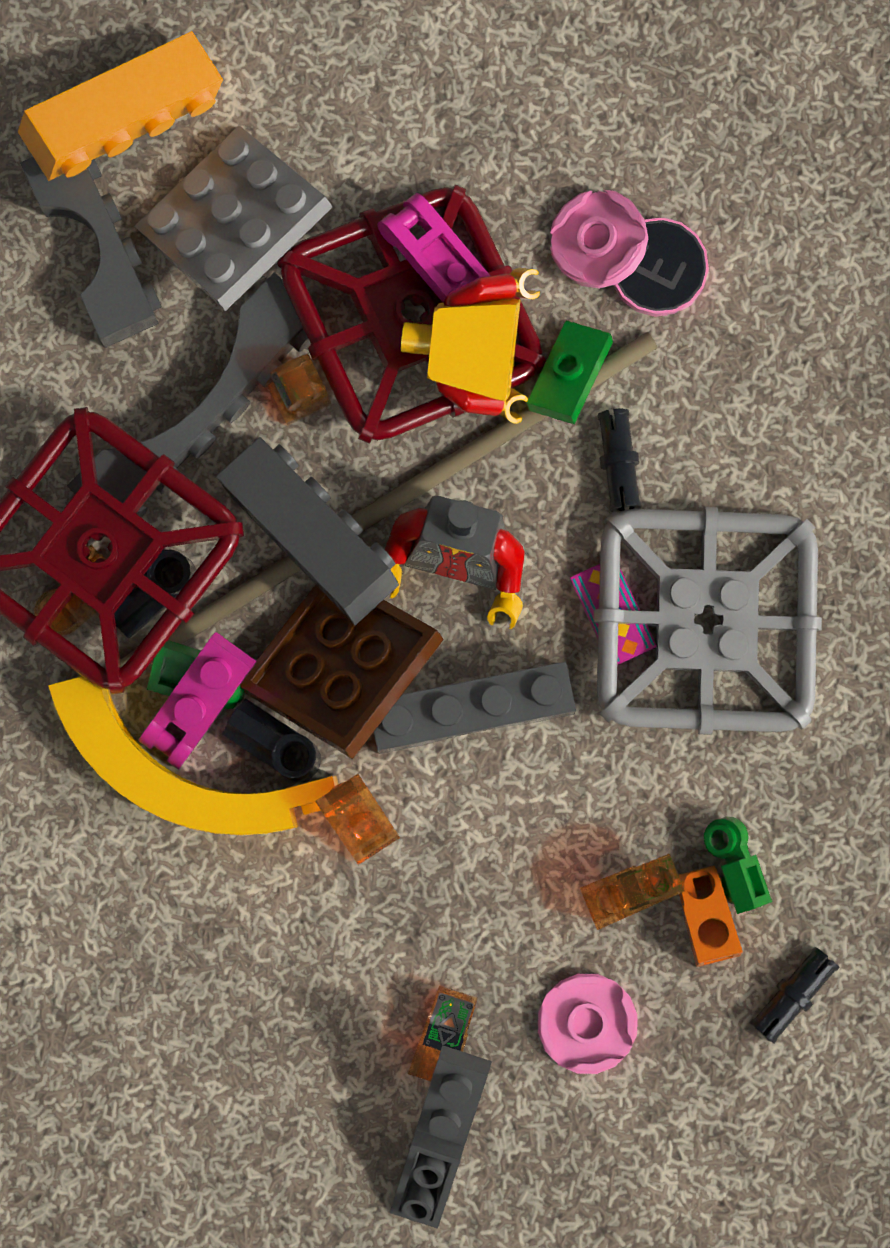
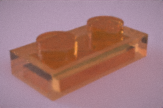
M359 774L336 785L329 793L315 801L358 865L400 838Z

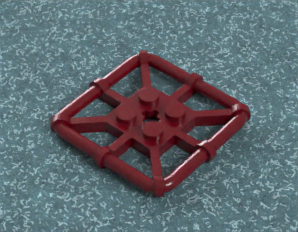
M454 184L453 188H438L421 194L435 210L444 207L442 219L451 229L457 214H459L483 267L490 276L510 274L512 272L511 266L504 265L477 206L465 194V188ZM405 201L377 212L373 208L359 213V219L302 240L292 246L277 262L278 267L281 268L284 287L311 343L308 351L312 360L319 361L346 421L353 431L359 434L358 439L369 444L371 440L378 441L395 437L448 414L454 418L466 413L442 395L392 417L380 420L397 373L424 361L429 363V355L401 352L404 323H414L411 319H406L402 315V311L405 309L404 301L410 300L414 306L422 305L425 312L419 317L420 322L418 324L426 325L433 324L434 309L439 303H443L407 260H399L394 247L384 239L378 229V222L390 213L398 214L404 209L403 203ZM367 237L371 240L383 269L356 278L310 258ZM301 276L308 277L351 295L363 323L329 336ZM514 296L511 299H520V297ZM521 299L516 336L520 345H515L514 363L516 366L513 367L511 388L525 383L534 377L535 374H540L546 362L545 357L542 356L540 340ZM370 337L384 370L366 415L336 351Z
M88 407L74 409V414L69 415L58 424L17 479L11 477L6 483L5 487L8 490L0 499V532L23 502L30 505L53 523L32 551L0 555V571L37 566L61 585L37 616L0 589V615L23 631V638L30 644L35 646L39 643L90 683L102 689H109L111 694L124 693L125 687L130 686L143 674L183 621L186 624L194 615L191 609L233 556L239 544V538L244 536L243 523L237 522L236 517L225 505L176 470L173 460L165 454L159 457L107 417L96 412H89ZM92 432L147 472L123 504L98 486ZM76 436L83 485L64 510L59 512L35 494L33 489ZM162 483L215 524L160 532L136 513L155 488ZM104 536L109 538L111 542L107 548L111 552L110 556L106 560L99 558L95 562L89 561L88 557L91 551L86 546L88 541L94 539L99 542ZM218 540L217 544L175 598L144 576L165 547ZM137 586L164 606L166 611L126 663L121 666L114 613L133 588ZM74 594L99 613L106 668L51 628L52 622Z

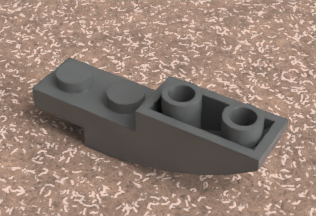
M442 1045L390 1210L391 1214L438 1229L492 1061Z

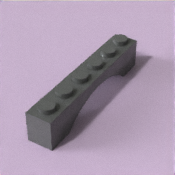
M275 272L240 307L238 332L232 353L215 387L203 402L177 425L151 439L140 442L159 457L165 454L173 460L176 470L190 455L197 459L211 447L216 440V436L212 432L225 419L232 423L244 413L251 403L246 397L259 383L264 388L273 383L272 374L276 372L279 376L285 366L281 361L293 348L301 352L310 344L284 287L283 280ZM115 448L101 450L94 457L98 486L122 504L147 473ZM81 472L67 485L74 494L83 485ZM161 483L155 488L152 494L156 490L161 494H164L169 489ZM142 505L136 514L142 518L147 511V507Z

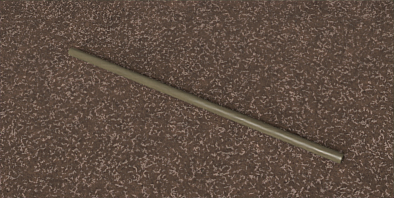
M649 332L644 333L607 356L591 389L656 350L657 345ZM528 406L517 412L518 415L523 417L521 422L512 423L507 419L356 512L352 515L353 519L360 525L363 531L367 530L542 421L547 416L531 412ZM288 556L282 558L194 613L187 624L182 621L168 640L179 644L187 642L301 571V569ZM133 652L120 659L121 666L126 663Z

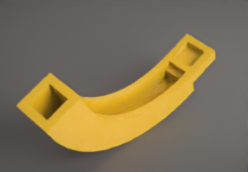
M82 676L48 685L56 711L67 734L96 773L119 794L140 808L169 822L215 834H268L298 827L294 807L301 806L303 815L332 808L330 798L341 795L337 776L264 793L227 792L191 782L160 764L144 750L122 721L113 703L109 689H102L90 683Z

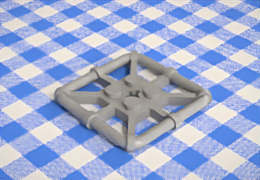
M704 506L703 511L630 509L620 513L613 511L606 517L605 522L607 525L603 530L600 552L599 609H594V623H599L597 695L599 705L602 708L599 714L607 722L613 720L617 724L629 727L698 729V734L712 735L713 730L785 732L794 730L797 727L803 730L812 721L810 715L814 707L816 686L817 631H822V618L817 617L818 546L816 536L812 532L816 527L808 519L802 521L797 517L785 514L718 512V507ZM633 529L702 531L701 570L668 568ZM717 532L788 535L750 572L716 570ZM621 541L658 579L657 611L619 609ZM798 545L797 616L758 615L759 580ZM704 607L712 608L713 614L720 616L721 623L713 627L712 634H704L703 626L694 623V616L702 614ZM618 624L656 626L657 647L655 661L617 696ZM758 630L797 631L795 701L757 663ZM664 670L698 671V709L629 707L627 705ZM714 671L746 672L783 712L714 710Z

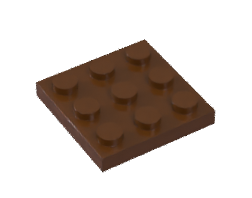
M315 585L257 659L240 686L250 697L353 759L444 639L433 627L385 600H382L360 622L354 625Z

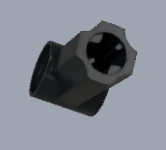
M169 549L162 550L144 576L175 598L197 569L193 562L185 555ZM172 561L181 562L184 569L182 580L173 587L164 586L160 575L162 568ZM135 586L114 613L116 627L130 639L166 608Z
M246 698L235 709L222 732L223 736L292 781H306L312 778L318 772L321 765L320 751L309 738L301 735ZM294 745H304L309 752L307 765L298 771L288 770L284 763L286 751Z

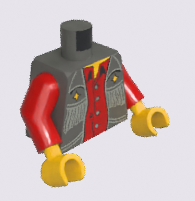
M432 496L425 508H417L397 517L384 549L396 563L390 570L399 583V586L390 593L389 598L392 599L399 593L402 569L399 565L405 564L406 567L496 590L497 588L500 593L495 596L488 612L487 620L493 626L498 611H502L511 618L509 629L514 628L523 607L521 599L515 593L519 592L521 588L525 552L521 543L505 529L501 513L476 506L466 500L457 501L442 496Z

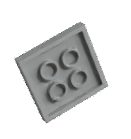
M238 125L134 227L153 247L226 311L332 208V205L320 191Z

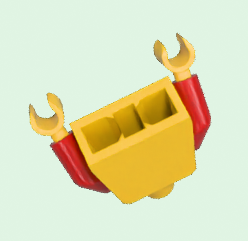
M517 268L510 274L477 278L448 293L444 303H439L435 307L432 325L404 323L401 352L429 355L427 378L436 381L438 391L462 411L490 416L501 415L512 423L522 421V416L510 411V406L514 401H528L525 395L511 388L520 299L511 298L514 296L526 299L538 298L540 291H525L523 286L524 280L528 275L539 274L537 270Z

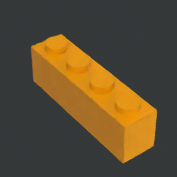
M191 31L24 110L18 134L48 181L63 174L70 178L83 172L90 166L91 160L107 154L108 157H114L124 152L133 144V140L147 133L150 137L160 135L174 124L175 119L188 113L191 117H195L206 112L215 104V97L223 78Z

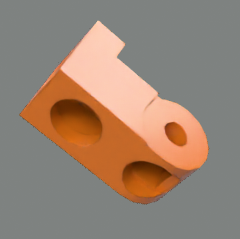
M713 865L676 875L682 888L678 893L685 915L684 921L696 967L741 956L743 950L716 867Z

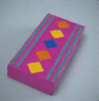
M600 564L570 577V581L597 639L599 623H594V609H599ZM620 569L619 609L640 611ZM618 624L617 666L657 647L647 625Z

